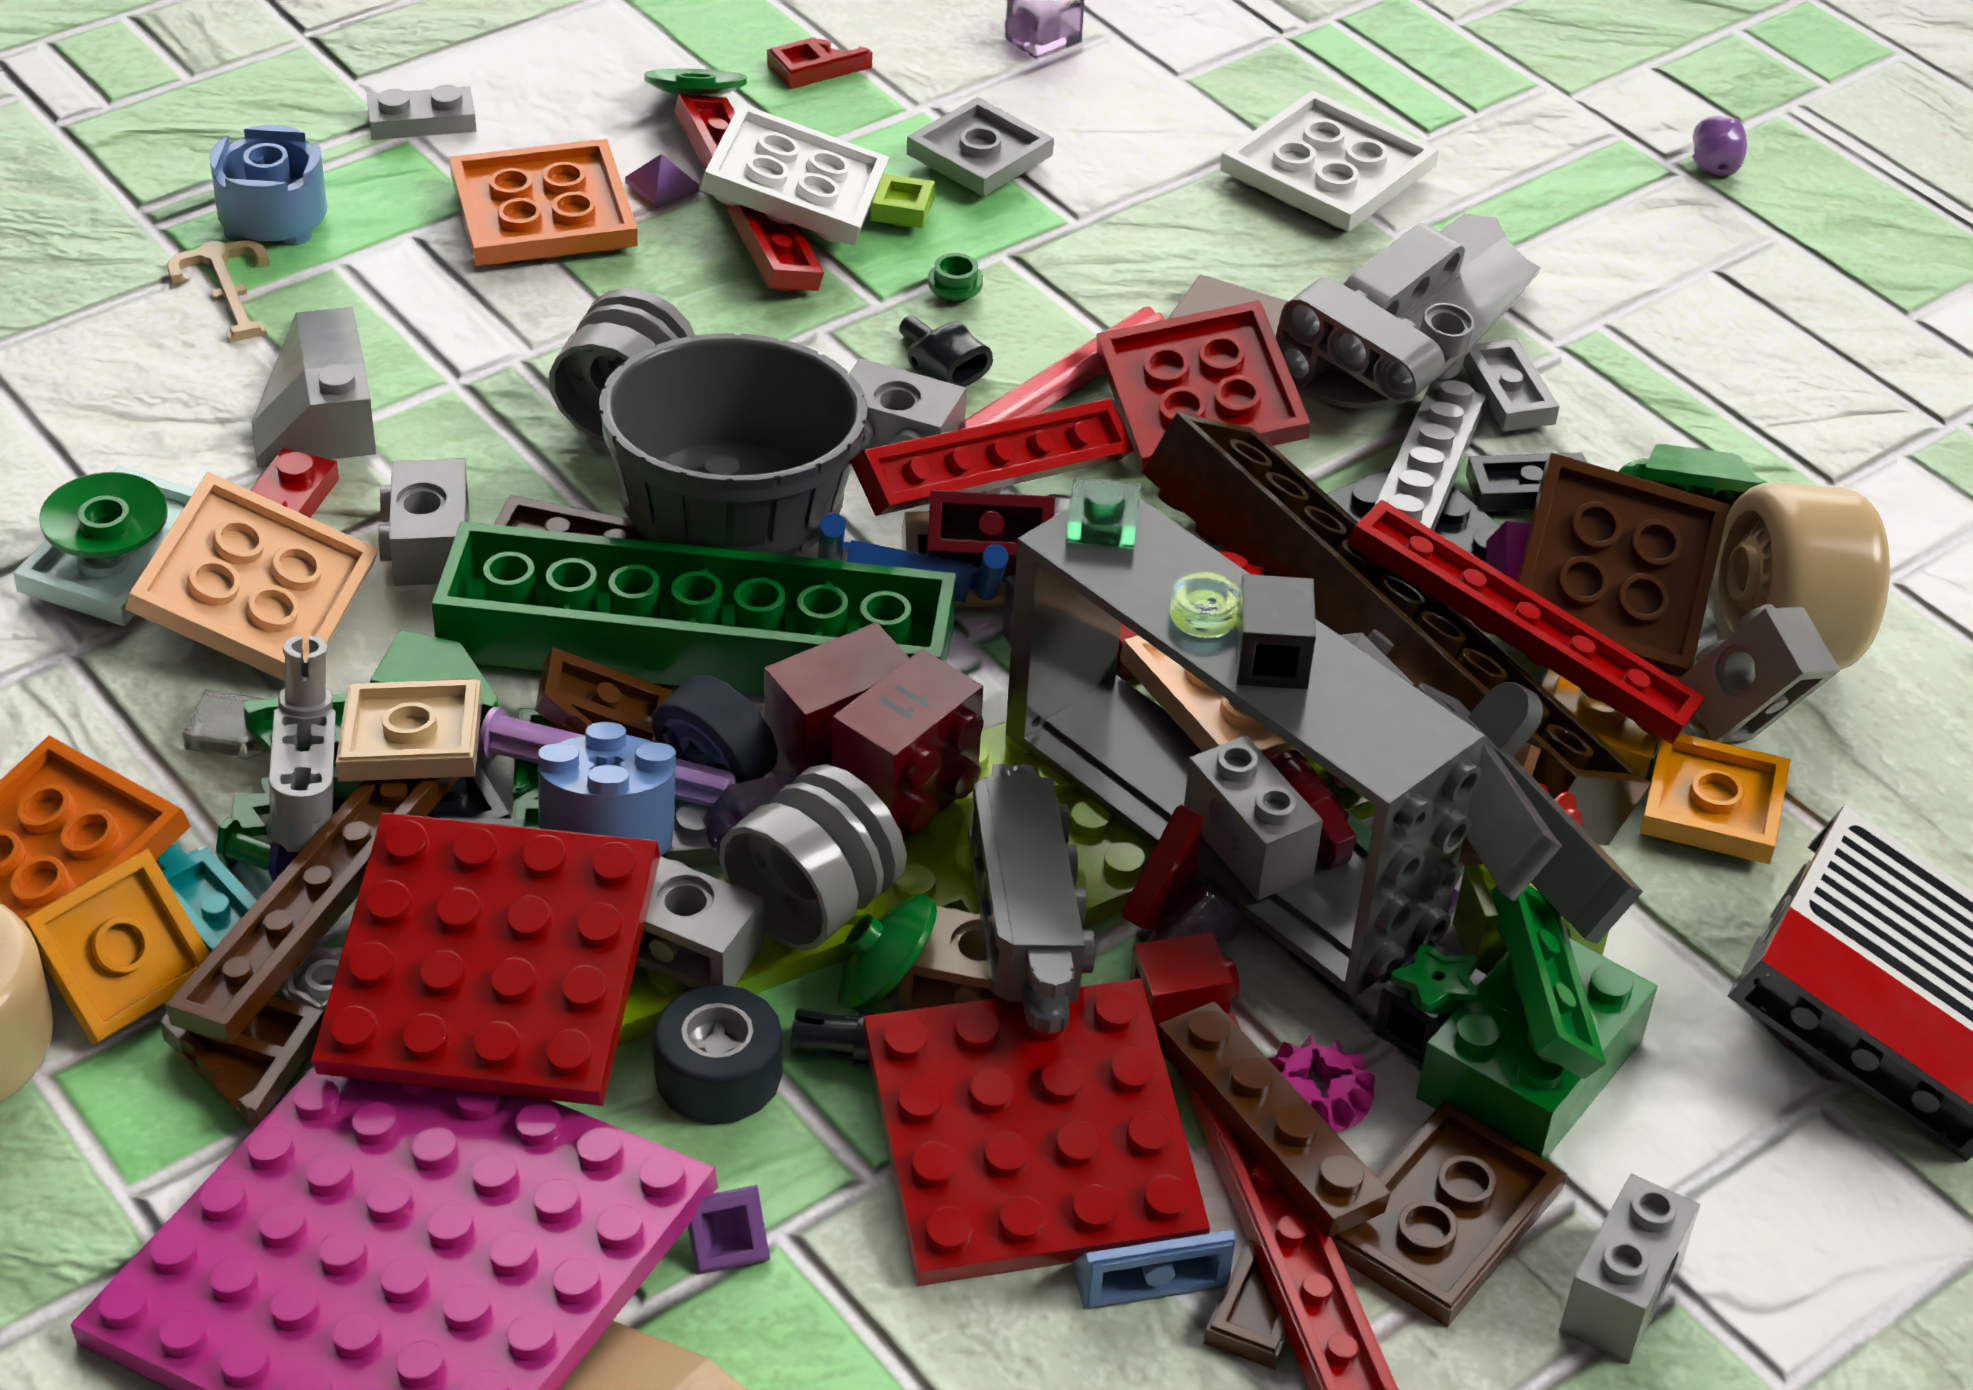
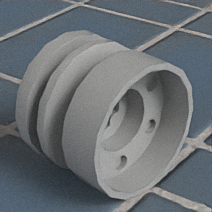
M633 288L609 290L592 303L587 314L580 321L575 333L569 337L557 355L549 371L550 393L559 411L577 429L596 440L605 442L599 398L610 374L619 365L623 366V362L635 354L648 348H655V345L689 336L691 338L696 337L689 321L673 304L652 292Z
M824 764L809 767L792 784L782 788L770 804L759 806L732 827L720 841L719 861L726 883L742 886L751 893L764 897L765 933L778 943L801 951L817 949L841 929L856 914L858 909H865L879 894H883L894 885L904 874L907 853L898 825L887 806L872 789L848 771Z

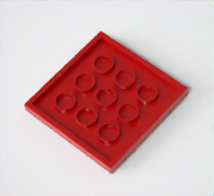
M382 812L312 1054L311 1062L316 1073L603 1106L659 864L660 851L658 842L655 840Z
M1142 978L1081 986L1078 1002H1069L1068 1026L1064 1027V1031L1059 1030L1050 1033V1035L1046 1032L1033 1030L1032 1026H1028V1021H1025L1026 1016L1024 1015L1022 1002L1005 1001L1002 998L864 1016L862 1032L917 1286L1073 1263L1075 1259L1085 1253L1209 1234L1210 1224Z

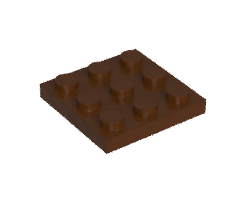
M1551 452L1542 475L1516 582L1665 673L1681 677L1694 664L1730 504Z

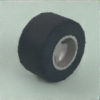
M723 984L703 986L675 997L658 1016L653 1030L654 1072L657 1090L670 1108L691 1120L712 1124L740 1121L761 1111L776 1095L783 1074V1037L779 1017L765 999L744 988Z

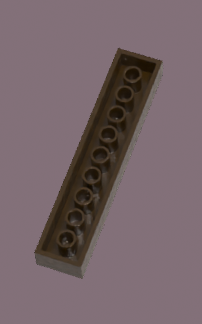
M1176 412L1142 471L1160 489L1157 493L1159 499L1169 507L1184 512L1195 522L1193 530L1204 540L1221 546L1226 552L1244 557L1248 564L1264 568L1263 576L1314 579L1315 619L1338 635L1362 632L1368 637L1373 630L1383 634L1394 645L1386 657L1414 683V687L1417 688L1420 683H1424L1459 700L1470 713L1490 690L1504 682H1515L1536 693L1542 702L1543 715L1538 728L1526 742L1541 749L1532 777L1538 783L1544 784L1547 787L1549 794L1554 800L1563 792L1572 793L1576 799V809L1582 813L1581 828L1598 845L1609 846L1651 783L1463 615L1440 601L1426 597L1416 586L1390 570L1374 565L1364 554L1346 544L1358 521L1255 429Z

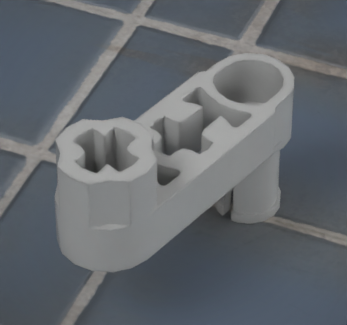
M303 635L291 637L283 645L285 688L280 691L278 708L274 710L269 775L271 841L282 845L287 851L298 853L324 824L330 820L333 809L336 711L333 710L331 691L326 688V655L328 653V646L322 638L309 635L308 659H303ZM297 746H311L310 751H297Z

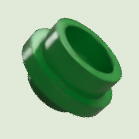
M949 253L940 256L935 261L934 267L928 275V285L934 294L946 301L963 302L981 291L983 275L978 269V263L971 256L962 253Z

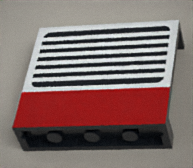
M1844 805L1811 841L1808 848L1815 855L1765 948L1739 975L1727 997L1967 1162L1973 1157V891L1847 805Z

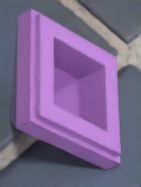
M662 154L625 176V183L654 208L661 207L699 191V184Z
M757 1185L722 1191L703 1197L702 1202L698 1205L694 1219L687 1226L696 1275L770 1260Z

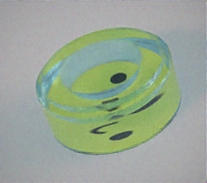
M1197 572L1180 578L1172 588L1169 609L1170 618L1177 628L1192 636L1213 638L1225 635L1236 627L1240 590L1231 580L1219 574Z

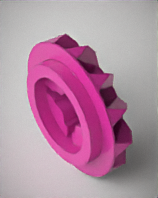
M1311 1035L1300 1046L1283 1041L1277 1055L1267 1058L1335 1132H1341L1357 1125L1369 1113L1374 1099L1375 1075L1365 1070L1363 1054L1348 1055L1344 1053L1339 1039L1329 1047L1318 1045ZM1311 1071L1320 1073L1324 1082L1330 1083L1329 1089L1326 1092V1098H1322L1321 1091L1316 1089L1314 1081L1308 1079Z

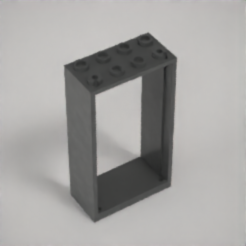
M1113 481L1018 538L1005 734L1155 847L1175 808L1179 807V805H1184L1189 758L1202 753V751L1164 709L1116 675L1122 623L1376 806L1367 857L1353 848L1351 860L1332 869H1328L1317 858L1313 878L1257 901L1201 836L1197 871L1194 877L1354 999L1375 982H1387L1392 971L1400 968L1403 961L1418 950L1419 945L1427 944L1430 940L1437 944L1449 928L1451 916L1448 914L1452 891L1461 875L1458 862L1463 840L1471 827V819L1468 818L1473 791L1477 787L1482 774V770L1478 766L1485 735L1317 619H1315L1316 640L1308 689L1236 685V619L1242 574H1251L1119 483ZM1190 594H1213L1225 599L1232 605L1236 618L1231 628L1223 633L1198 635L1183 629L1177 624L1173 617L1174 605L1182 597Z

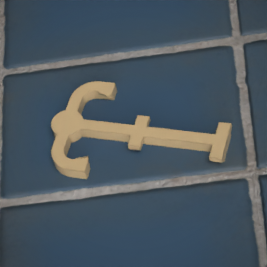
M242 240L226 244L220 241H209L202 244L199 249L174 255L167 264L172 285L189 281L181 272L186 267L203 264L213 268L221 288L211 290L214 301L226 299L236 325L230 326L231 331H226L229 343L267 335L264 324L260 325L258 320L249 322L239 296L247 294V289L244 284H233L225 265L230 258L251 256L254 258L253 268L269 266V257L264 246L255 241Z

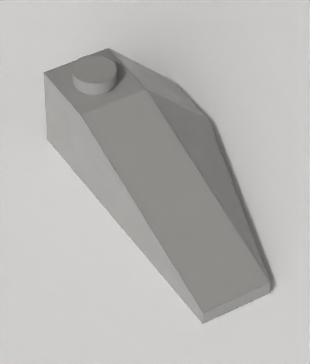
M353 307L297 312L295 314L252 420L257 468L268 467L282 448L326 459L376 454L371 400Z

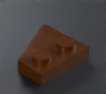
M553 647L543 662L535 711L560 730L585 735L586 728L591 724L614 722L626 728V735L657 742L652 729L653 711L672 694V690Z
M273 995L231 1045L171 1025L167 1012L160 1020L164 1040L249 1126L256 1128L272 1111L315 1047L324 1011Z

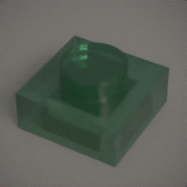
M1074 477L1067 521L1066 542L1134 549L1141 484L1117 482L1111 479Z

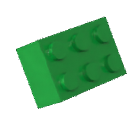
M1569 938L1606 1065L1586 1079H1583L1556 1063L1549 1064L1536 1054L1527 1038L1529 1024L1522 1000L1515 991L1511 981L1514 971L1509 953L1507 952L1478 984L1480 1000L1478 1002L1463 1001L1427 1042L1416 1094L1417 1099L1434 1109H1437L1443 1101L1451 1104L1544 1160L1552 1153L1643 1041L1658 985Z

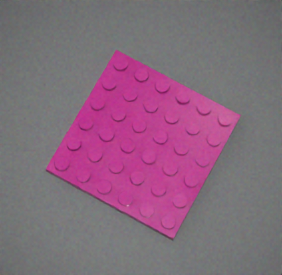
M313 1066L73 1320L70 1326L78 1345L172 1390H558L694 1219L698 1205L702 1202L703 1197L713 1194L717 1190L716 1169L711 1165L552 1100L321 1075L316 1073Z

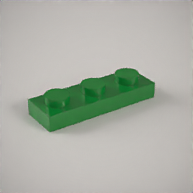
M1530 885L1527 886L1515 901L1509 899L1497 887H1494L1491 893L1499 918L1496 925L1497 931L1507 946L1514 971L1511 981L1515 991L1522 1000L1529 1024L1527 1029L1528 1041L1536 1054L1549 1064L1556 1063L1579 1077L1586 1079L1606 1065V1061L1562 915L1538 890Z

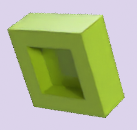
M883 173L871 202V221L889 223L899 228L916 227L923 229L934 200L935 181Z

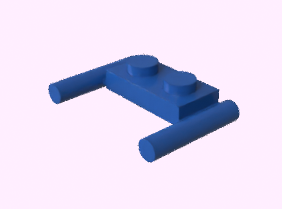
M829 513L821 520L817 559L956 573L955 601L964 603L969 588L974 589L977 597L985 601L992 600L998 594L1008 562V552L1001 545L994 544L988 546L983 553L980 568L973 567L974 563L851 540L850 543L844 542L846 523L841 515Z

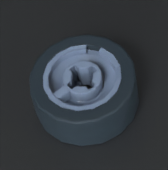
M693 675L653 711L652 729L657 743H665L674 747L677 759L730 771L736 776L735 796L732 802H736L745 796L776 766L778 749L774 735L765 719L745 696L719 679L709 675Z

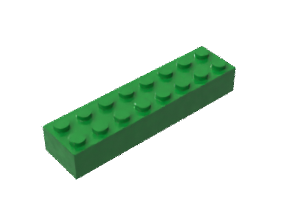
M461 521L432 601L435 637L460 642L474 664L542 671L543 662L554 647L650 683L681 686L693 675H709L729 684L738 692L764 695V667L876 622L909 658L921 649H924L948 664L954 629L956 573Z

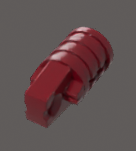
M1287 750L1269 759L1274 767L1323 820L1317 858L1328 869L1349 862L1353 855L1352 850L1356 845L1357 835L1349 825L1347 819L1349 815L1337 796L1331 790H1328L1326 783L1322 778L1318 777L1317 772L1308 764L1300 751Z

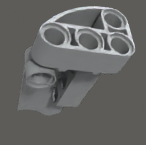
M1462 214L1440 232L1421 222L1353 272L1344 284L1329 277L1320 278L1285 303L1275 337L1296 389L1301 393L1325 403L1346 408L1374 409L1406 403L1436 379H1451L1458 375L1465 356L1535 279L1541 267L1526 259L1514 247L1505 235L1497 217Z

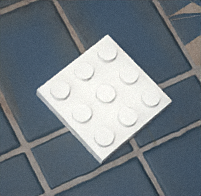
M1312 90L1222 153L1220 171L1241 180L1247 186L1255 187L1282 200L1291 207L1299 208L1322 219L1332 227L1349 232L1437 166L1439 149Z
M740 103L704 173L700 190L712 194L718 201L733 206L743 205L765 213L769 219L777 223H793L815 231L821 238L827 241L845 242L855 245L889 157Z

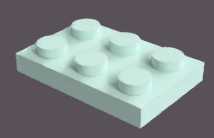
M117 465L111 472H123L141 476L157 485L165 495L168 517L160 533L150 542L136 550L104 558H86L70 555L53 547L45 539L13 572L17 592L121 626H125L135 614L125 610L129 593L196 489Z

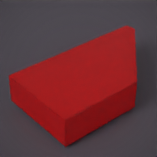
M813 37L767 49L768 67L789 89L872 68L873 52L870 49L860 46L849 51L833 49L829 40Z
M1179 805V807L1175 808L1121 911L1123 913L1121 917L1140 928L1166 932L1196 875L1203 816L1184 805Z

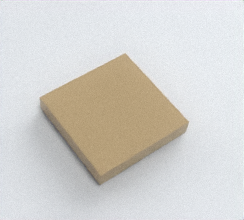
M481 680L355 683L348 685L336 757L338 782L475 776L482 709Z

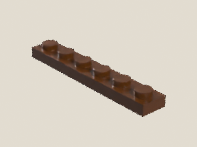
M459 777L363 781L168 1000L165 1007L170 1024L231 1045L358 897L382 812L426 817Z

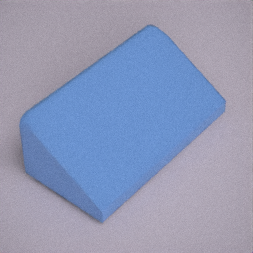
M1233 1230L1083 1254L1073 1261L1072 1268L1083 1308H1093L1226 1286L1231 1273L1236 1241Z

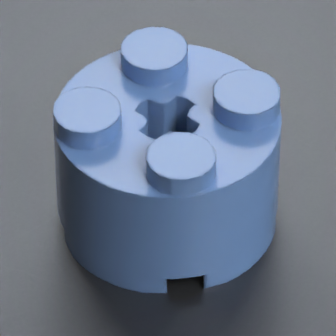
M259 125L244 129L245 138L229 143V136L219 140L212 148L209 160L219 222L224 227V234L227 239L234 242L242 240L281 241L291 246L309 241L312 236L311 230L320 224L327 212L322 156L317 142L315 141L314 145H311L306 141L304 132L282 125Z
M614 722L591 724L586 728L584 736L570 738L559 743L541 747L538 752L539 829L655 840L658 842L660 856H662L671 847L675 823L676 751L674 747L665 743L652 742L643 738L626 735V728Z

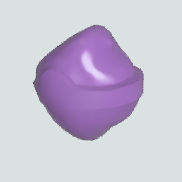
M1712 116L1700 121L1696 125L1692 135L1694 145L1692 157L1700 168L1707 173L1717 176L1732 175L1740 169L1747 151V136L1741 122L1737 119L1732 120L1723 116Z

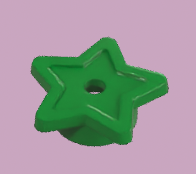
M1421 944L1418 946L1415 963L1393 970L1389 979L1392 984L1409 989V998L1412 1004L1421 1011L1430 1014H1448L1456 1011L1463 1001L1478 1002L1480 1000V991L1470 979L1478 965L1477 958L1474 955L1444 956L1429 945Z

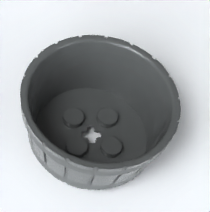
M714 333L696 335V337L692 338L689 336L655 345V348H648L635 354L623 362V366L619 365L610 374L599 398L603 437L608 450L611 452L617 474L620 501L630 522L647 541L788 556L796 555L798 551L802 552L812 547L819 541L822 518L829 513L839 514L842 509L844 490L852 467L850 460L857 456L862 445L868 408L866 398H864L865 394L860 384L851 374L848 375V371L826 355H820L818 351L787 340L780 341L779 338L762 335Z

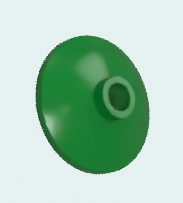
M674 68L647 71L644 73V81L655 88L674 95L718 96L735 91L746 85L747 76L723 70Z
M102 472L76 478L53 491L41 507L39 522L45 539L58 550L79 557L104 558L131 552L150 542L163 529L168 517V507L163 492L148 479L123 472Z
M916 894L897 903L878 919L868 914L856 923L845 941V948L851 954L844 967L838 989V1002L842 1008L849 1013H859L860 1011L867 1010L884 998L906 975L925 947L936 921L937 906L931 898L925 894Z

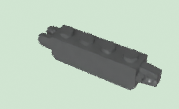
M993 764L992 776H986L974 783L973 822L968 832V843L990 988L993 994L1005 1001L1022 1002L1024 1015L1026 1016L1025 1021H1028V1026H1032L1033 1030L1046 1032L1050 1035L1052 1032L1064 1031V1027L1068 1026L1069 1002H1078L1082 973H1092L1095 961L1093 931L1082 930L1086 920L1084 887H1074L1078 874V854L1076 845H1067L1070 832L1068 805H1058L1053 778L1037 777L1032 765L1019 764L1017 766H1008L1006 764Z

